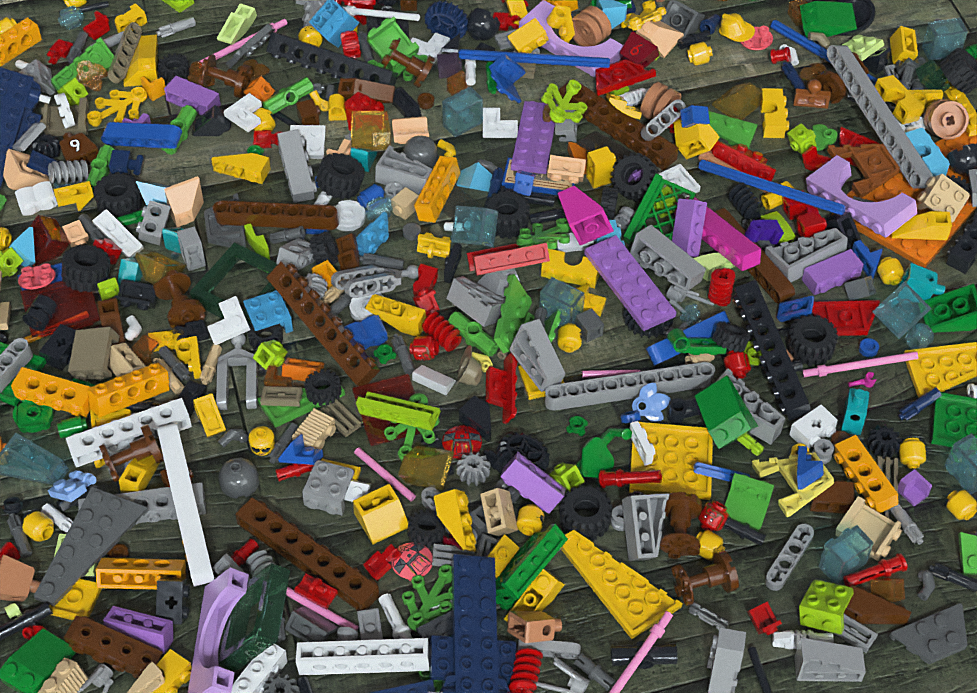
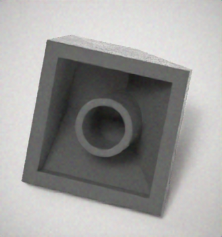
M670 0L666 7V14L662 15L660 21L682 32L684 36L681 39L698 30L705 15L677 0Z

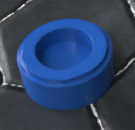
M866 338L860 342L859 352L863 356L874 357L877 355L879 350L877 341Z
M637 410L628 411L620 415L622 423L636 422L641 419L640 412Z

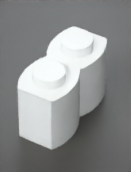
M50 181L40 182L33 187H24L15 191L23 216L33 215L40 210H49L58 205Z

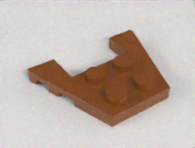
M861 144L860 147H851V145L835 147V145H829L827 148L832 158L836 155L843 159L851 157L866 178L852 184V189L859 198H863L900 171V167L884 144Z

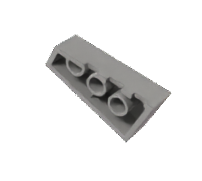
M298 129L277 133L278 150L281 155L286 179H289L288 186L293 203L314 199V192H317L315 181H311L313 172L311 166L307 165L309 157L308 152L303 150V146H305L303 135L300 136Z
M649 225L636 234L630 253L640 263L641 267L654 270V274L659 277H667L670 283L685 291L690 290L702 281L706 268L655 227Z

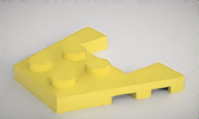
M815 452L808 453L811 454L812 461H821ZM790 455L789 459L778 460L777 457L769 458V461L759 462V459L753 460L752 467L760 478L780 471L795 494L778 500L779 507L786 517H790L834 484V478L823 464V476L803 490H798V455Z

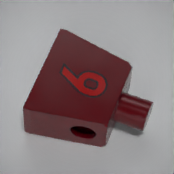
M634 31L631 32L620 51L621 61L626 59L633 63L641 64L643 69L660 55L658 46Z

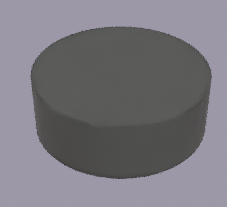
M408 223L403 227V236L407 240H417L418 235L421 234V227L416 223Z

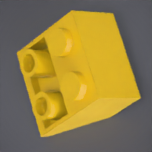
M681 118L673 122L676 146L679 147L678 150L686 159L710 151L720 138L710 124H696L683 128Z
M390 484L353 500L354 514L372 544L408 528V521L400 500Z

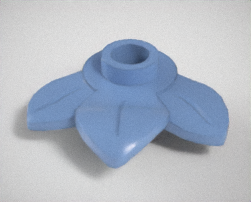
M649 383L640 389L639 397L632 403V410L639 411L640 416H645L651 422H659L664 419L661 410L668 406L671 398L665 394L657 393L656 383ZM642 402L645 404L646 407L644 410L639 409V403Z

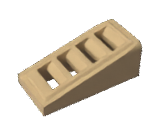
M151 662L127 693L154 692L165 683L162 671Z

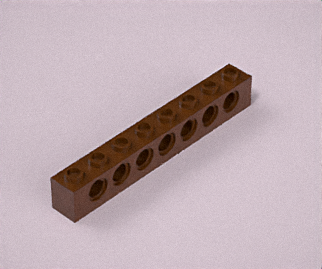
M568 82L559 89L562 99L566 94ZM581 84L578 94L573 95L569 103H585L588 108L582 114L583 118L624 144L627 148L636 153H641L643 156L645 155L661 170L664 171L677 160L679 147L660 135L651 141L643 139L641 129L645 125L621 112L601 96H597L595 92ZM648 128L649 133L654 134V131Z
M280 262L266 277L351 380L356 385L365 387L380 372V369L376 366L377 362L375 359L364 352L366 350L364 346L353 339V333L342 326V320L330 312V306L319 299V293L308 286V280L297 273V267L292 263Z
M252 497L235 514L237 524L304 573L314 578L318 577L322 579L323 583L338 590L337 596L357 611L368 610L379 598V587L373 579H367L356 567L352 568L347 565L342 557L330 553V550L325 545H319L309 534L299 531L295 524L285 521L278 512H272L264 502L257 501ZM354 586L360 587L358 589H352V587Z

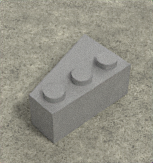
M389 145L376 164L375 182L384 185L396 182L403 189L406 187L420 195L432 172V168L416 159L410 160L406 157L405 153H398L393 150L394 147Z
M464 276L454 278L446 298L483 327L498 322V319L502 317L500 311L501 304H504L506 300Z
M540 319L521 324L509 350L541 392L551 385L560 384L566 373Z
M669 494L634 495L622 499L629 561L649 560L658 557L662 536L661 528L666 515L665 507Z
M719 628L718 636H713L707 668L711 669L708 693H735L738 681L736 678L738 672H740L744 653L746 632Z
M800 638L794 656L797 681L862 682L866 672L863 648Z

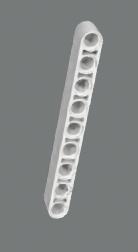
M173 423L157 427L193 586L210 583L214 580V575L178 425Z

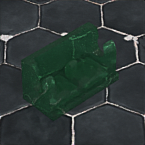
M932 59L915 69L920 82L929 90H942L944 92L951 86L949 83L942 86L948 79L945 77L941 67Z

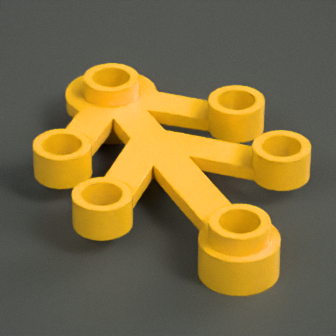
M655 0L642 3V13L640 15L634 13L627 14L626 20L621 23V27H628L632 30L641 29L642 25L647 21L652 20L656 22L661 20L662 15L666 14L665 7H659L655 10Z
M135 87L131 92L110 91V99L99 97L95 100V105L98 109H103L106 106L112 107L101 113L99 111L89 112L87 114L88 123L97 127L101 124L102 119L117 111L114 122L123 123L122 120L124 119L127 106L132 103V109L128 111L129 118L131 120L134 118L138 119L140 117L139 106L141 102L147 99V92L142 87Z

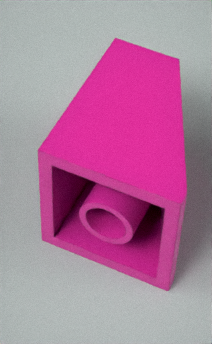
M576 186L558 193L569 226L580 246L614 232L603 207Z

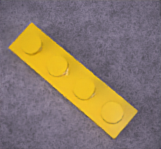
M958 89L944 91L945 99L958 102L966 108L969 115V123L965 131L969 136L977 135V112L966 95Z

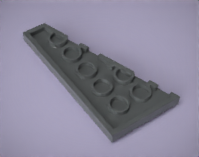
M91 487L35 592L34 598L55 606L73 588L72 586L81 577H84L89 572L88 570L95 563H98L120 541V537L128 529L131 530L136 525L135 522L149 511L148 507Z

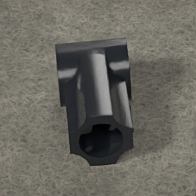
M696 398L688 400L672 399L667 419L673 424H680L684 421V418L701 415Z

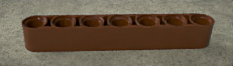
M218 201L213 205L215 219L220 225L244 226L251 223L255 227L297 228L303 226L304 229L334 230L339 226L337 209L330 205Z
M721 208L714 211L745 236V230L727 209ZM761 249L760 264L747 269V271L775 303L778 304L793 297L795 289L792 283Z

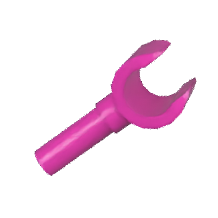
M868 372L864 379L848 382V387L864 385L870 388L877 379L871 380L874 373Z

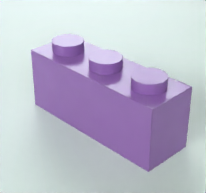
M175 76L164 88L166 101L180 107L192 106L197 111V114L203 115L214 105L221 106L219 93L178 76Z
M678 199L672 242L691 257H699L707 203L697 200Z
M850 249L805 268L802 281L813 295L825 293L835 286H841L847 281L860 277L864 264Z
M519 452L513 456L502 470L500 477L505 484L516 488L522 497L529 498L542 511L545 510L548 514L565 495L566 488Z
M112 606L103 619L104 626L162 651V654L166 653L174 640L173 621L116 606Z

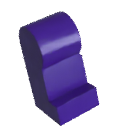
M754 220L745 231V237L752 242L765 240L770 241L771 244H778L784 234L777 220Z

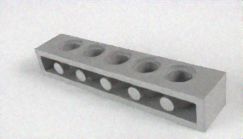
M192 484L199 516L206 514L203 484ZM170 487L113 494L148 507L149 511L135 522L136 525L144 522L178 519ZM84 498V499H78V508H79V510H80V508H81V506H82V504H83L85 498Z

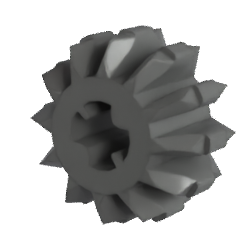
M278 673L277 679L269 677V683H264L263 693H300L299 687L296 686V680H290L288 674L281 678V675Z

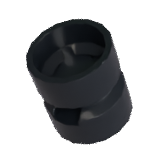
M37 295L31 307L23 315V321L34 330L44 331L50 319L57 312L58 305L47 296Z

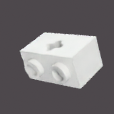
M820 405L794 422L789 435L798 444L801 443L808 448H814L817 440L824 439L825 437L829 438L835 433L838 420L824 406Z

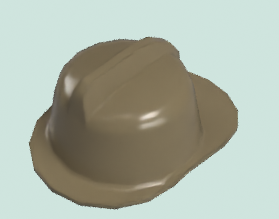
M471 345L465 349L462 355L455 385L458 383L478 385L482 377L481 364L472 357Z

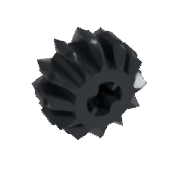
M51 134L38 135L29 145L31 152L34 150L52 159L58 157L61 150L59 140L55 136L52 137Z
M886 424L883 427L877 425L875 429H871L867 438V445H869V451H875V456L880 454L883 459L886 455L891 458L899 452L902 438L899 437V432H894V426L889 429Z

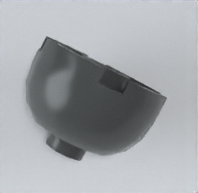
M418 135L410 138L403 149V153L406 154L407 158L412 161L416 159L430 168L437 162V146L427 136Z
M232 458L221 467L218 481L222 492L232 498L248 497L259 486V474L255 465L250 460Z

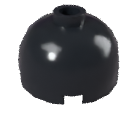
M475 8L468 15L467 30L475 40H490L500 28L498 18L490 16L491 12L488 10Z
M977 144L962 146L963 150L957 151L956 148L948 153L946 157L950 163L949 166L955 173L969 176V170L977 169Z

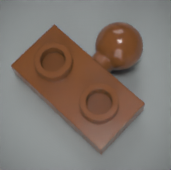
M816 79L811 80L808 83V90L796 89L793 106L828 109L831 92L820 91L822 88L821 82Z

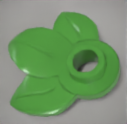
M822 124L813 125L812 131L816 135L817 151L826 149L828 145L836 142L838 137L836 130L827 128V126Z

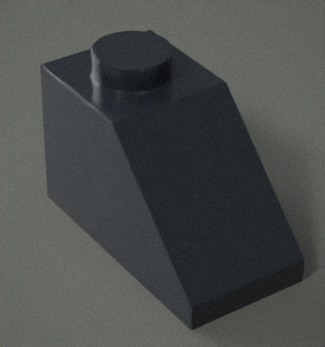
M214 105L193 122L192 135L220 136L230 129L231 120L224 116L223 109Z
M844 212L843 215L834 214L825 219L827 230L837 228L848 238L846 251L853 248L854 242L861 240L850 212Z
M474 395L459 409V421L465 426L474 428L484 440L490 442V407L485 400L479 399Z

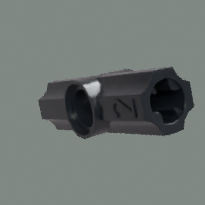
M645 641L636 642L634 645L611 646L612 666L629 665ZM676 644L653 645L637 668L648 669L659 664H677L678 653Z

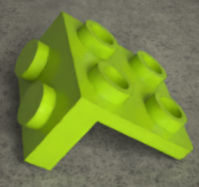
M813 580L799 605L800 625L842 635L844 631V611L854 594L853 588L821 580Z

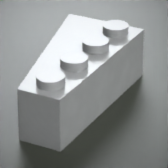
M837 228L815 233L810 238H798L796 242L780 243V246L774 248L772 246L765 247V254L790 282H793L803 277L805 268L845 252L848 238Z
M727 369L718 380L726 375L729 376L758 425L757 428L749 433L771 445L781 434L785 417L768 402L764 403L759 399V394L755 391L751 392L745 387V382L740 378L737 380L732 375L733 372Z

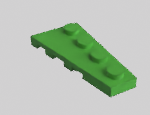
M515 274L508 275L507 282L509 287L505 288L504 291L506 300L504 304H501L500 311L502 317L498 319L494 335V341L502 353L510 351L509 349L532 304L530 296L526 293Z
M320 386L317 389L323 390L329 386ZM341 386V389H342L341 392H342V393H341V395H339V397H342V396L345 395V392H344V389L342 388V386ZM302 388L303 395H301L300 407L261 405V397L257 398L258 404L275 428L312 411L313 408L317 409L321 406H319V403L314 405L313 402L308 400L304 388Z

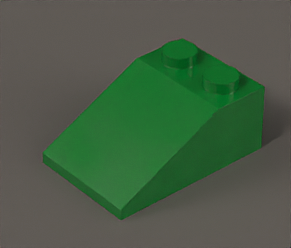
M813 1L800 5L806 38H808L809 32L824 33L826 37L857 29L852 3Z
M974 283L919 302L928 333L971 331L977 329V289Z
M728 375L695 395L708 432L718 449L728 446L758 427Z
M43 628L8 658L0 669V680L18 693H38L43 683L56 669L57 664L64 657L71 660L76 652L72 650V647H69L67 642Z

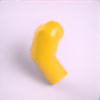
M317 90L309 93L311 99H313L315 105L319 106L321 111H328V101L320 98Z
M440 139L437 147L446 151L444 156H456L455 147Z

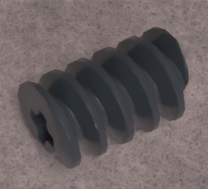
M745 183L737 184L730 191L728 198L744 219L759 220L765 214V207H762V203L758 202V198L755 197L754 193L751 192Z

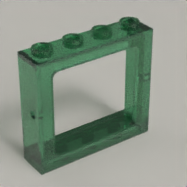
M234 242L190 291L191 299L200 301L206 311L225 319L218 304L225 300L211 294V292L236 263L242 260L269 274L278 264ZM269 282L257 296L276 291V289ZM242 309L250 327L251 320L246 309Z
M270 563L248 581L246 594L236 603L226 621L218 664L225 666L228 670H239L278 641L290 570ZM259 602L254 630L246 636L251 607Z

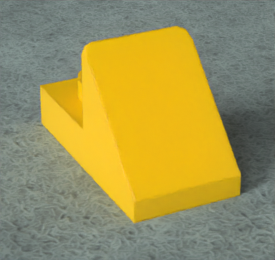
M90 181L53 189L58 207L76 203L78 212L94 197Z
M589 284L570 291L565 307L582 312L593 309L598 316H601L607 298L590 294Z

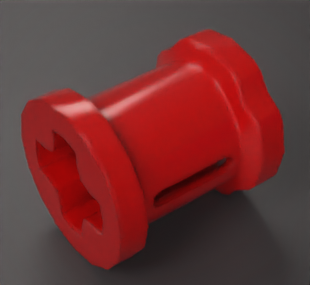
M789 47L781 50L771 49V61L773 64L780 61H791Z

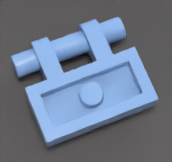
M78 470L72 471L69 474V480L61 479L56 481L48 492L53 498L72 502L87 492L86 488L91 484H95L97 479L91 473H83Z

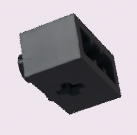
M60 324L39 351L40 356L45 358L47 365L63 371L66 365H69L75 329Z
M160 578L157 580L156 617L171 620L173 624L182 625L188 619L189 606H186V597H189L190 585L187 584L186 578ZM173 596L174 600L178 601V603H176L174 606L173 602L169 601V599H171Z

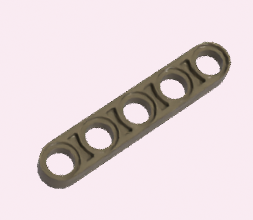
M135 22L130 23L125 28L110 65L108 78L113 83H120L125 78L141 37L142 29ZM122 49L127 52L128 56L124 54Z

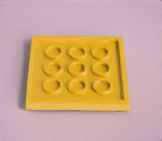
M639 422L641 428L644 427L646 430L647 440L655 448V455L653 456L652 464L645 466L632 441L630 472L661 470L662 482L630 484L629 493L640 491L651 495L686 492V496L691 497V494L700 499L710 500L712 477L693 472V466L696 462L712 465L713 439L708 429L704 427Z

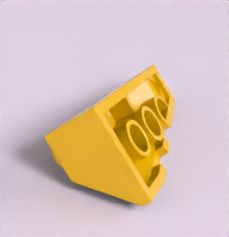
M157 35L140 37L124 78V87L141 86L140 78L143 76L149 82L158 79Z

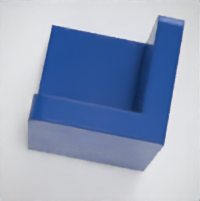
M691 105L680 110L683 128L696 124L707 125L710 123L708 107Z

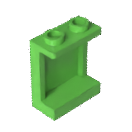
M394 16L390 19L386 18L381 23V26L377 29L374 27L368 32L367 42L381 59H383L385 54L389 55L391 51L389 49L393 39L397 40L398 38H401L396 49L397 51L410 58L419 52L418 44L411 42L397 25ZM392 59L387 65L391 71L401 66V64Z

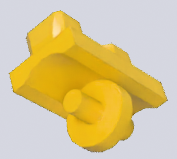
M427 232L424 235H418L417 252L425 253L431 259L433 256L443 258L450 256L451 240L449 237L437 238Z

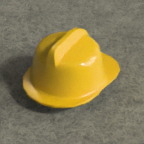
M724 13L722 15L723 19L719 28V33L722 36L736 42H743L749 40L755 34L754 27L745 22L741 15L737 13Z

